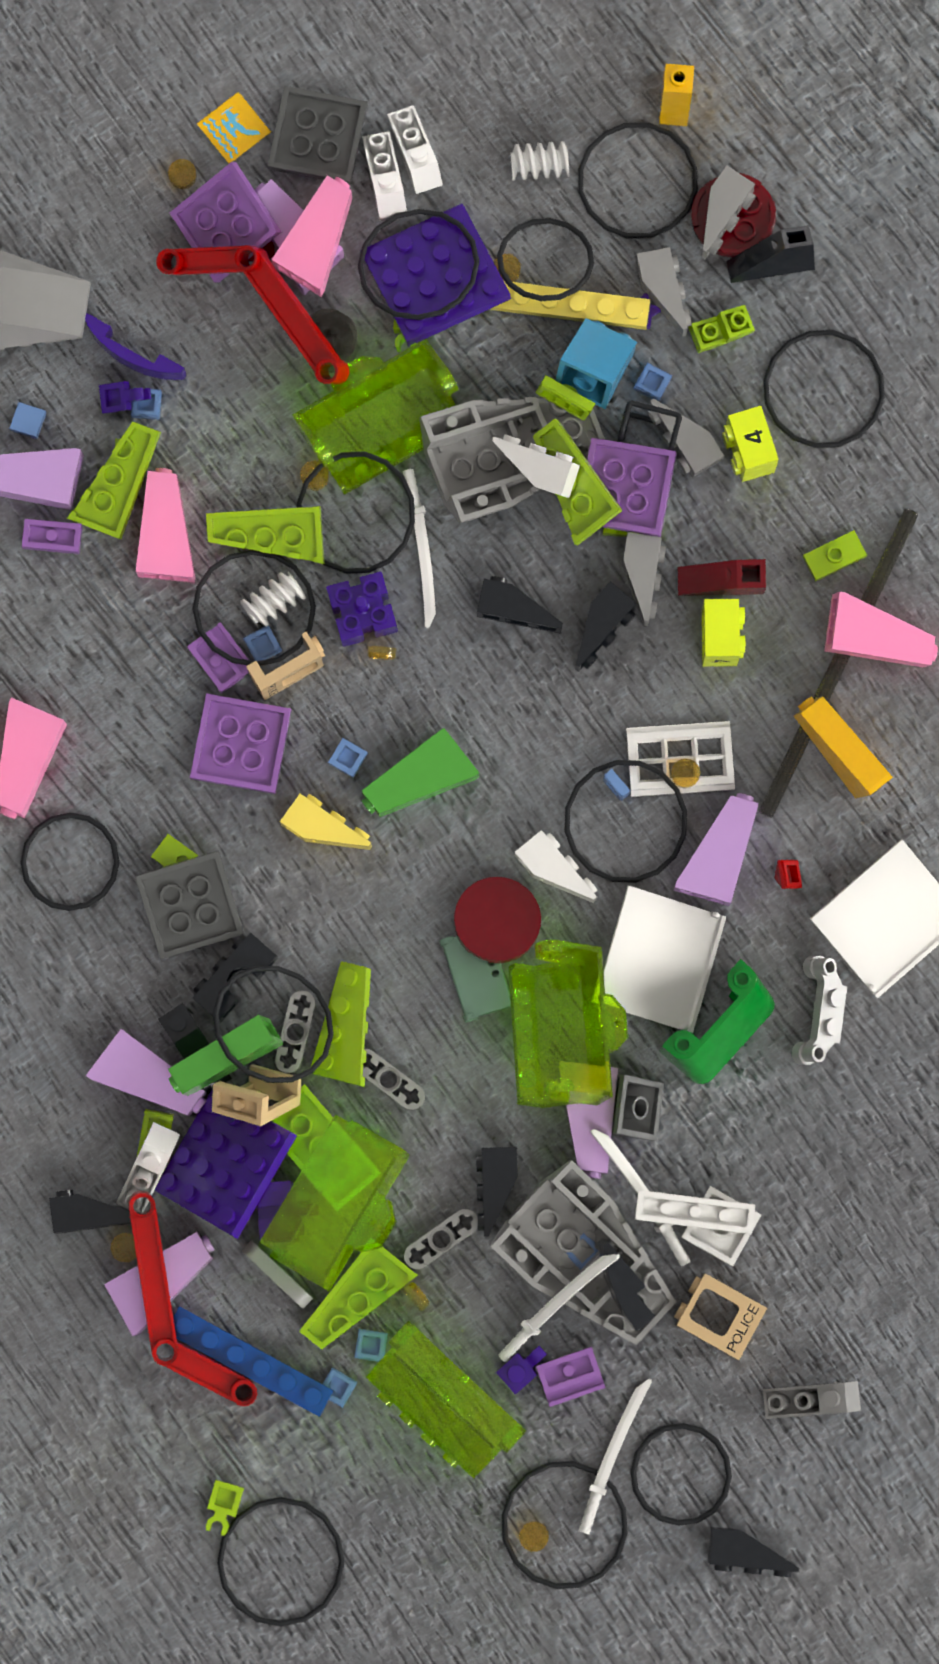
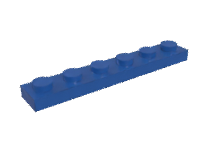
M180 1306L178 1307L173 1317L176 1338L321 1417L334 1390Z

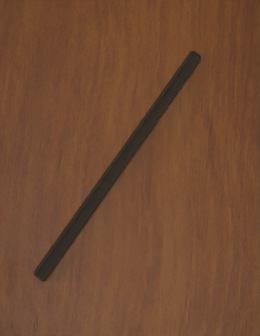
M908 508L904 509L861 598L862 601L875 606L917 520L918 513ZM834 654L813 699L823 696L829 702L850 655ZM799 726L759 809V812L766 817H773L810 741L809 736L801 726Z

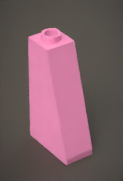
M328 175L272 258V264L278 271L320 297L325 291L352 201L350 185L339 177L333 179Z
M156 468L155 471H148L136 574L141 578L195 583L196 577L177 474L172 473V470L167 468Z
M845 592L832 594L824 651L923 668L931 666L932 661L936 660L938 646L935 644V636Z
M12 697L8 704L0 761V813L15 820L17 815L25 818L67 724L61 718Z

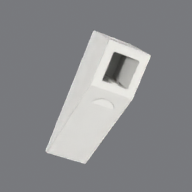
M414 105L387 114L415 193L418 194L442 186L438 162Z
M390 131L362 136L379 219L390 218L397 213L406 212L404 190Z
M504 434L503 440L493 437L492 441L534 487L566 498L570 497L580 465L572 463V456L556 452L554 457L545 454L547 450L545 447L530 443L529 448L519 445L520 439Z
M541 830L515 851V857L533 878L594 903L597 900V896L594 894L598 891L597 888L587 877L583 880L576 872L579 869L578 865L569 855L564 858L558 850L560 847L559 842L551 833L545 835Z
M153 1122L116 1204L129 1209V1198L137 1191H146L152 1196L180 1134ZM145 1197L136 1199L133 1204L134 1210L144 1213L149 1200Z

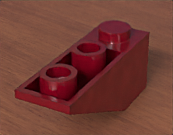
M766 559L730 560L677 567L678 596L764 594L766 590Z

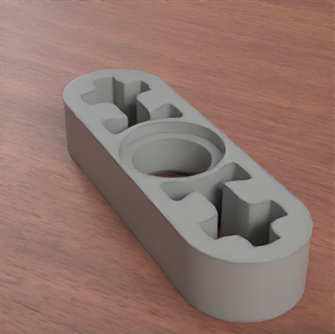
M297 991L289 1000L280 1038L283 1043L287 1042L292 1046L301 1045L300 1051L294 1049L292 1056L293 1059L297 1060L296 1065L291 1064L289 1069L284 1068L285 1064L280 1059L288 1055L289 1047L283 1048V1045L278 1047L275 1063L277 1068L286 1074L297 1072L302 1065L316 1007L314 997L307 991ZM302 996H305L306 1001L311 1004L310 1008H304L302 1014L303 1018L308 1017L307 1023L300 1019H290L291 1014L297 1016L299 1009L298 1006L294 1005L295 1000L300 1001ZM299 1024L303 1027L304 1035L300 1040L293 1041L288 1038L287 1030L291 1025Z
M364 1049L367 1051L366 1057L368 1055L372 1056L370 1061L374 1066L378 1068L380 1062L385 1066L377 1072L375 1079L369 1077L374 1072L365 1067L363 1069V1077L405 1109L414 1111L421 1108L425 1102L423 1089L374 1051ZM391 1071L396 1074L397 1083L394 1087L385 1088L382 1086L380 1077L384 1072ZM402 1080L408 1083L404 1086L409 1092L417 1090L419 1092L417 1097L420 1100L417 1104L415 1102H411L410 1105L406 1104L407 1097L401 1092L398 1097L393 1095L400 1088Z
M462 1209L406 1248L404 1252L406 1264L415 1270L428 1266L477 1230V1215L469 1209ZM461 1215H464L466 1218L471 1216L473 1218V1221L470 1223L472 1228L468 1231L466 1228L457 1231L461 1237L455 1240L453 1232L446 1225L452 1222L454 1228L460 1223L459 1217ZM438 1231L447 1232L450 1236L448 1246L444 1248L436 1247L433 1243L434 1234ZM428 1239L430 1247L437 1254L431 1257L430 1252H427L422 1257L424 1260L422 1264L419 1265L417 1261L411 1263L409 1258L412 1257V1253L410 1251L414 1248L417 1251H421L426 1247L422 1242Z
M253 1240L241 1250L302 1309L313 1299L304 1288Z

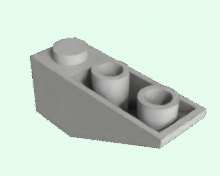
M727 165L710 189L702 258L706 260L710 253L716 254L723 243V240L720 238L726 230L731 232L739 221L737 214L742 208L747 210L756 196L753 194L755 184Z
M670 247L638 253L636 255V266L641 289L661 309L662 314L682 337L686 336L687 327L691 326L689 310H684L682 305V299H686L683 282L678 283L676 272H680L677 255L672 256Z
M652 399L649 402V405L672 410L656 399ZM648 410L647 413L654 425L659 424L665 434L662 437L669 448L676 417ZM682 416L674 449L680 457L677 461L685 474L690 473L692 478L722 461L724 454L708 430Z
M628 532L622 566L644 626H648L649 618L655 619L658 602H653L652 598L653 591H659L662 574H657L656 572L658 563H664L666 546H660L662 537Z
M858 1381L763 1389L766 1419L861 1411Z

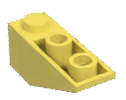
M299 794L280 821L284 828L305 842L370 850L372 847L371 842L368 841L370 836L358 827L352 830L344 824L346 822L344 817L333 810L329 814L320 808L323 803L311 794H308L307 797Z

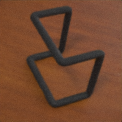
M633 400L628 401L617 442L624 441L630 418L653 423L649 416L630 412L631 407L634 406L676 417L668 450L674 451L682 415L679 412Z

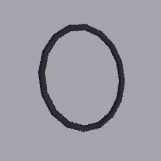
M552 218L531 219L515 226L502 239L497 254L499 273L508 287L523 297L538 301L561 300L578 292L589 280L594 266L593 249L583 232L568 222ZM553 224L565 227L581 239L587 249L589 264L585 276L574 288L556 295L541 296L526 292L515 285L504 270L503 253L507 242L518 231L531 225Z
M70 812L51 816L33 829L24 843L20 863L24 882L35 898L51 908L73 911L90 907L106 896L116 881L120 860L116 842L104 825L90 816ZM69 818L87 821L100 829L111 844L114 859L111 878L101 893L87 902L74 905L55 903L41 895L29 879L26 864L29 846L38 832L54 821Z
M686 1423L666 1425L649 1434L636 1450L630 1471L633 1492L643 1509L657 1520L677 1526L700 1523L715 1514L727 1498L732 1480L729 1456L720 1441L704 1428ZM685 1429L701 1433L715 1444L724 1459L726 1480L722 1495L710 1510L696 1518L677 1520L662 1516L647 1504L639 1491L636 1471L640 1455L651 1440L666 1431Z

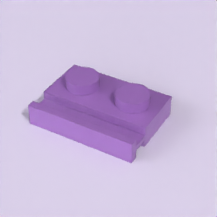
M221 622L212 630L206 632V635L215 647L234 658L249 660ZM199 637L187 646L221 694L249 673L246 667L248 665L232 663L213 652L202 637Z
M592 1347L536 1365L549 1407L605 1388Z

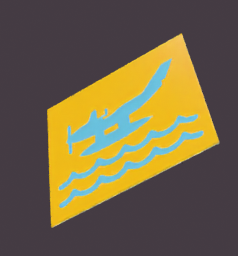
M239 92L197 123L228 163L236 160L271 133Z

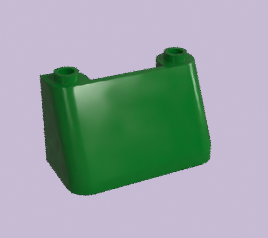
M742 959L736 963L727 975V983L731 989L728 997L733 1001L730 1007L700 1040L689 1031H677L670 1036L659 1051L696 1084L710 1082L774 1010L775 1003L773 997L753 969Z

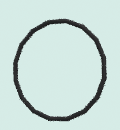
M649 122L623 123L604 131L587 147L578 168V192L587 213L605 230L625 238H652L673 229L689 213L698 192L697 166L688 146L672 131ZM625 128H650L668 135L684 150L692 168V193L685 210L670 225L650 233H627L607 225L592 211L584 193L583 170L591 151L606 136Z
M415 209L397 213L374 228L362 245L358 271L362 289L375 306L394 317L421 320L442 315L461 303L475 284L480 261L475 240L461 222L443 212ZM422 214L441 217L459 227L470 242L474 265L471 279L460 296L440 310L419 315L396 312L379 302L366 284L363 264L367 247L381 229L395 220Z
M835 330L808 331L788 340L771 358L763 379L765 405L775 425L792 440L813 448L841 447L862 437L877 420L885 399L884 375L874 354L855 337ZM833 335L853 342L870 358L878 374L879 400L872 418L858 433L839 442L815 443L795 436L778 420L770 403L769 378L776 360L790 345L809 336Z
M365 451L341 452L319 463L304 480L296 506L302 507L308 485L319 471L341 458L366 457L382 463L400 479L409 499L410 522L402 543L388 559L369 568H344L324 558V566L345 574L371 573L390 564L406 547L415 524L414 497L404 475L388 460Z
M255 550L229 554L209 567L196 586L192 610L197 631L213 652L232 663L249 665L254 661L234 658L215 647L202 629L198 612L201 588L214 570L231 559L256 555L276 559L291 568L305 585L311 606L308 625L304 632L307 631L309 635L313 628L316 604L311 584L296 565L276 554ZM302 636L295 646L280 656L257 661L259 666L280 662L300 649L304 643Z
M614 760L593 768L575 785L565 806L564 832L573 855L589 872L611 882L637 883L660 874L677 858L687 836V809L679 788L662 770L642 761ZM616 765L640 766L658 774L675 792L682 811L681 836L672 855L656 870L637 877H613L593 868L577 851L570 832L571 806L579 789L594 774Z
M280 966L251 967L235 974L219 991L213 1010L214 1030L217 1041L226 1057L246 1075L267 1083H292L312 1074L328 1056L334 1035L331 1011L320 991L301 974ZM256 971H278L298 979L316 995L326 1014L328 1037L323 1054L310 1069L292 1077H267L247 1069L231 1055L220 1034L218 1012L224 994L237 979Z
M575 1461L548 1462L526 1473L510 1491L502 1513L503 1542L513 1563L532 1581L554 1589L581 1588L602 1578L620 1558L628 1535L626 1507L616 1486L608 1480L606 1486L612 1490L621 1510L622 1536L614 1557L599 1573L581 1582L554 1583L535 1576L518 1561L508 1540L507 1515L514 1495L530 1477L549 1468L575 1467L596 1476L598 1474L597 1469Z
M283 1497L256 1502L237 1515L229 1526L227 1534L222 1537L217 1561L222 1588L234 1606L256 1622L280 1627L306 1622L326 1608L340 1587L345 1563L340 1536L327 1516L304 1501ZM277 1503L304 1507L322 1519L335 1538L339 1558L335 1584L323 1603L305 1616L283 1621L259 1617L242 1606L227 1585L223 1565L227 1539L238 1522L258 1507Z

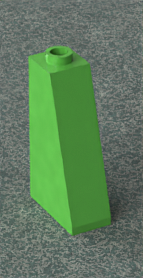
M442 728L362 790L364 799L361 802L370 814L376 812L379 817L475 781L480 775L479 771L446 729Z
M261 1015L255 1016L222 1036L231 1055L244 1066L284 1044L271 1020ZM215 1040L170 1067L168 1070L172 1076L169 1078V1081L177 1093L181 1091L183 1095L189 1096L239 1068L226 1057L219 1042Z

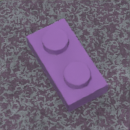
M25 519L22 548L80 554L83 526L77 523Z

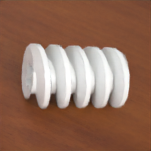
M560 141L558 150L555 149L553 142L548 143L547 150H544L542 143H537L535 151H533L530 143H526L524 152L521 151L519 144H515L511 153L512 181L515 180L517 172H520L522 179L526 180L529 171H531L534 179L538 178L540 171H543L545 178H549L551 170H554L556 177L560 178L562 169H565L569 177L568 150L564 141Z
M282 572L278 573L279 583L273 579L268 580L270 590L260 586L261 596L253 592L250 593L252 603L245 599L240 601L241 606L257 628V623L259 622L266 627L269 625L268 615L277 620V609L287 613L286 602L295 607L297 605L295 601L296 595L303 600L306 599L303 590L289 572V576Z

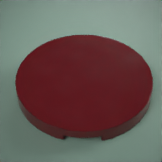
M742 173L739 174L755 184L753 194L756 196L747 210L742 208L737 214L739 221L731 232L726 230L720 238L723 240V243L716 254L724 257L733 258L771 236L776 222V206L770 193L759 180ZM718 177L701 187L693 201L691 222L694 233L701 244L704 242L710 189Z
M489 877L473 883L459 898L454 913V928L461 945L469 953L480 959L490 961V963H507L526 954L535 943L541 927V912L533 894L521 883L505 877Z

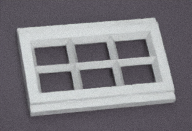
M730 721L626 728L628 760L642 761L646 764L662 763L663 772L669 778V763L693 761L694 777L670 778L679 788L681 794L735 790ZM697 739H721V754L698 755ZM691 740V756L668 757L667 741ZM661 742V758L639 759L638 743ZM722 759L723 775L700 776L699 761ZM629 766L631 797L675 794L673 789L663 779L640 780L639 766Z

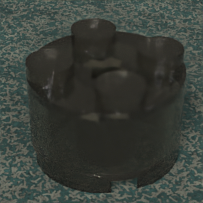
M330 308L321 309L311 314L310 317L325 338L331 337L333 341L331 346L341 360H344L348 366L352 364L356 359L359 346L356 326L352 319L338 310ZM331 365L329 368V373H334L335 368L333 365Z

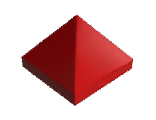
M798 860L777 861L774 879L782 889L802 888Z

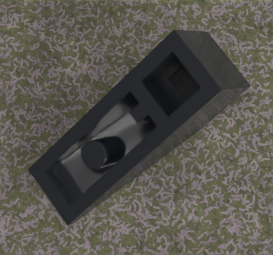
M491 576L490 579L484 578L477 608V617L561 634L563 623L513 584L507 583V579L497 576Z
M183 1003L158 1019L184 1059L210 1044ZM228 1074L225 1077L215 1081L214 1083L204 1087V1090L207 1094H209L213 1088V1084L219 1081L227 1083L232 1079V1077L230 1076V1074Z
M73 1190L57 1191L56 1197L49 1198L54 1234L131 1224L129 1211L79 1194L74 1195Z

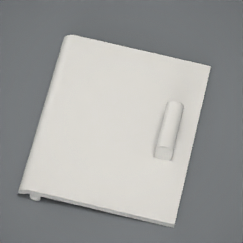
M901 839L811 917L810 920L876 998H879L939 945V883Z
M627 886L594 1003L693 1033L726 916L720 915L718 912H709L645 890Z

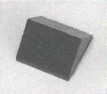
M628 1075L619 1076L612 1128L613 1136L657 1141L664 1083Z

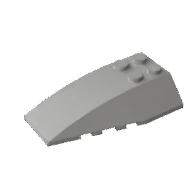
M0 250V351L4 350V348L16 346L22 348L32 346L35 343L44 342L47 344L82 338L91 283Z
M525 397V399L509 400V398L497 399L496 401L472 400L421 416L420 425L424 454L444 506L461 524L511 508L540 490L534 487L492 441L493 437L503 440L504 434L520 439L519 445L529 448L530 443L535 444L533 435L553 419H558L587 460L591 437L605 440L594 409H592L584 421L544 398Z
M570 1160L547 1176L505 1220L490 1247L532 1287L553 1298L574 1278L600 1258L598 1241L604 1238L644 1283L645 1287L637 1295L655 1317L638 1332L633 1329L616 1305L603 1271L564 1305L637 1345L676 1301L658 1271L652 1265L645 1250L639 1244L627 1221L623 1218L614 1200ZM584 1233L596 1243L594 1247L598 1252L580 1270L569 1259V1255L566 1252H572L581 1263L595 1252L584 1239L580 1240V1236Z

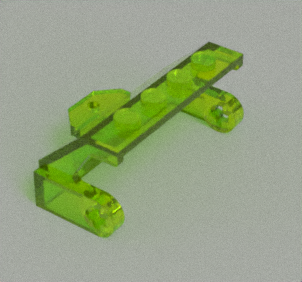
M427 339L420 341L383 362L381 357H359L347 364L349 376L344 383L338 385L331 384L333 392L292 414L300 433L322 466L327 467L344 495L389 469L384 464L366 457L341 458L334 462L333 456L341 452L365 451L384 458L393 466H396L424 450L420 417L456 406L451 395L459 391V388L452 374Z
M553 939L539 941L535 944V957L538 960L548 961L549 963L536 966L514 963L508 967L517 1105L547 1108L581 1103L597 1106L613 1097L610 1053L616 1051L628 1039L626 1010L613 995L605 994L602 947Z
M335 1114L261 1238L260 1243L273 1250L270 1254L271 1258L329 1292L354 1249L364 1253L382 1248L397 1223L393 1204L386 1198V1195L410 1155L404 1149L353 1120L348 1122Z
M409 1320L388 1342L392 1347L366 1376L381 1391L377 1396L389 1408L393 1404L402 1411L399 1417L409 1427L412 1428L416 1424L423 1431L420 1437L432 1448L438 1445L445 1452L442 1457L454 1469L459 1465L473 1479L501 1450L507 1453L527 1431Z

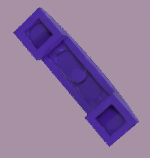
M86 313L85 323L96 342L121 364L136 372L154 378L184 380L186 377L184 367L161 354L152 363L111 340L113 335L111 326Z

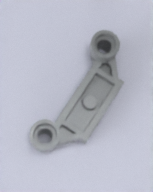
M820 955L808 956L803 963L804 974L810 979H817V989L810 1040L808 1042H797L792 1048V1058L799 1065H811L814 1062H822L828 1050L834 1044H840L847 986L842 985L837 974L836 961Z

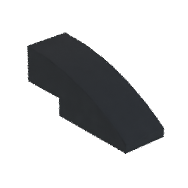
M604 1238L598 1241L600 1257L618 1254ZM620 1256L603 1273L610 1293L620 1312L630 1326L638 1332L655 1315L637 1295L645 1287L644 1283Z

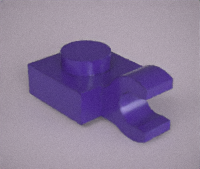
M123 381L99 385L101 410L104 414L132 410V401L151 399L150 388L130 389L129 382Z
M540 1345L525 1359L517 1353L496 1373L516 1395L538 1375L532 1368L547 1353Z

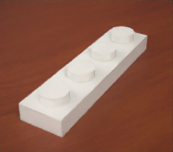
M638 1190L634 1219L752 1234L755 1204Z

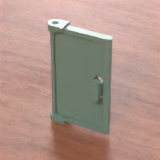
M449 936L439 940L458 994L465 1023L478 1020L480 1016L514 1006L501 963H490L469 953L461 945L457 937Z

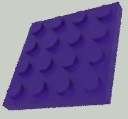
M463 203L443 213L461 222L475 240L480 261L475 284L461 303L442 315L421 320L393 316L408 347L511 299L510 292ZM436 216L367 247L364 260L387 306L396 312L416 315L440 310L456 300L470 282L474 265L470 242L459 227Z
M212 1088L205 1104L201 1107L154 1191L238 1239L297 1135L272 1121L258 1126L212 1112Z

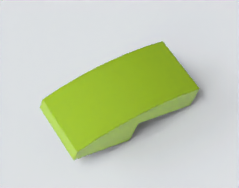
M745 305L719 312L715 317L692 323L688 327L698 353L735 341L755 331Z

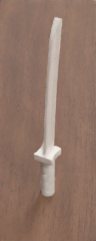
M407 469L402 472L414 497V529L421 569L425 627L429 628L436 615L431 558L424 519L426 511L420 502L414 469Z
M592 1129V1136L608 1154L637 1194L638 1190L649 1191L610 1137L598 1130ZM655 1222V1231L663 1234L680 1266L688 1264L691 1260L671 1227L674 1224Z
M619 1254L600 1257L556 1294L531 1319L523 1320L521 1331L498 1354L500 1359L508 1362L510 1357L521 1348V1345L528 1338L541 1332L539 1328L560 1307L592 1279L618 1260Z
M651 1379L646 1380L635 1388L617 1425L594 1484L590 1485V1498L588 1499L587 1508H585L578 1530L580 1532L590 1534L591 1526L597 1513L596 1510L600 1504L599 1502L602 1495L606 1494L605 1486L630 1425L652 1383Z

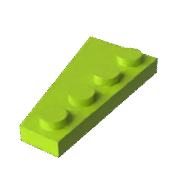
M553 419L535 433L533 439L536 445L547 448L545 454L555 457L556 452L572 456V463L580 465L570 497L566 498L557 495L562 507V514L572 533L571 537L574 545L578 546L623 510L559 420Z
M132 421L113 449L111 456L105 465L100 468L97 477L90 487L86 489L80 498V502L71 511L67 519L112 537L122 539L161 432Z
M321 506L206 513L207 538L210 543L324 564Z
M341 961L328 1005L331 1011L334 1035L327 1058L312 1073L313 1075L365 1088L363 1064L366 1063L367 1053L364 1050L365 1034H368L366 1008L369 1006L371 969ZM326 1015L311 1066L323 1054L328 1037Z
M371 1239L299 1332L323 1350L418 1275L374 1239Z

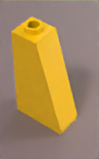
M665 64L659 124L687 126L692 98L694 66ZM674 77H683V81L676 82Z
M811 696L798 705L800 711L794 715V718L855 799L872 795L893 778L823 696L813 699Z

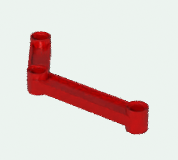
M242 245L167 248L159 252L156 264L159 271L163 274L181 276L244 273L315 372L316 379L323 384L334 385L342 384L348 379L349 367L347 363L338 356L269 260L268 254L263 248ZM253 253L254 261L250 265L248 262L249 255ZM175 256L177 262L175 267L173 268L171 265L172 258ZM331 365L335 368V374L332 378L329 375Z
M146 1191L133 1193L129 1198L128 1207L151 1353L154 1361L239 1406L251 1405L257 1397V1388L251 1379L177 1342L155 1201L151 1194ZM140 1197H145L150 1201V1207L144 1213H139L133 1208L135 1200ZM162 1344H169L173 1347V1353L168 1358H161L157 1355L158 1347ZM239 1385H249L251 1393L248 1397L241 1399L235 1395L236 1388Z

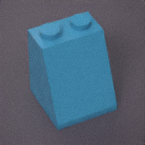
M585 318L560 360L555 380L561 384H568L574 387L578 394L596 403L595 405L606 409L634 355L637 342L625 333H617L599 321H591Z

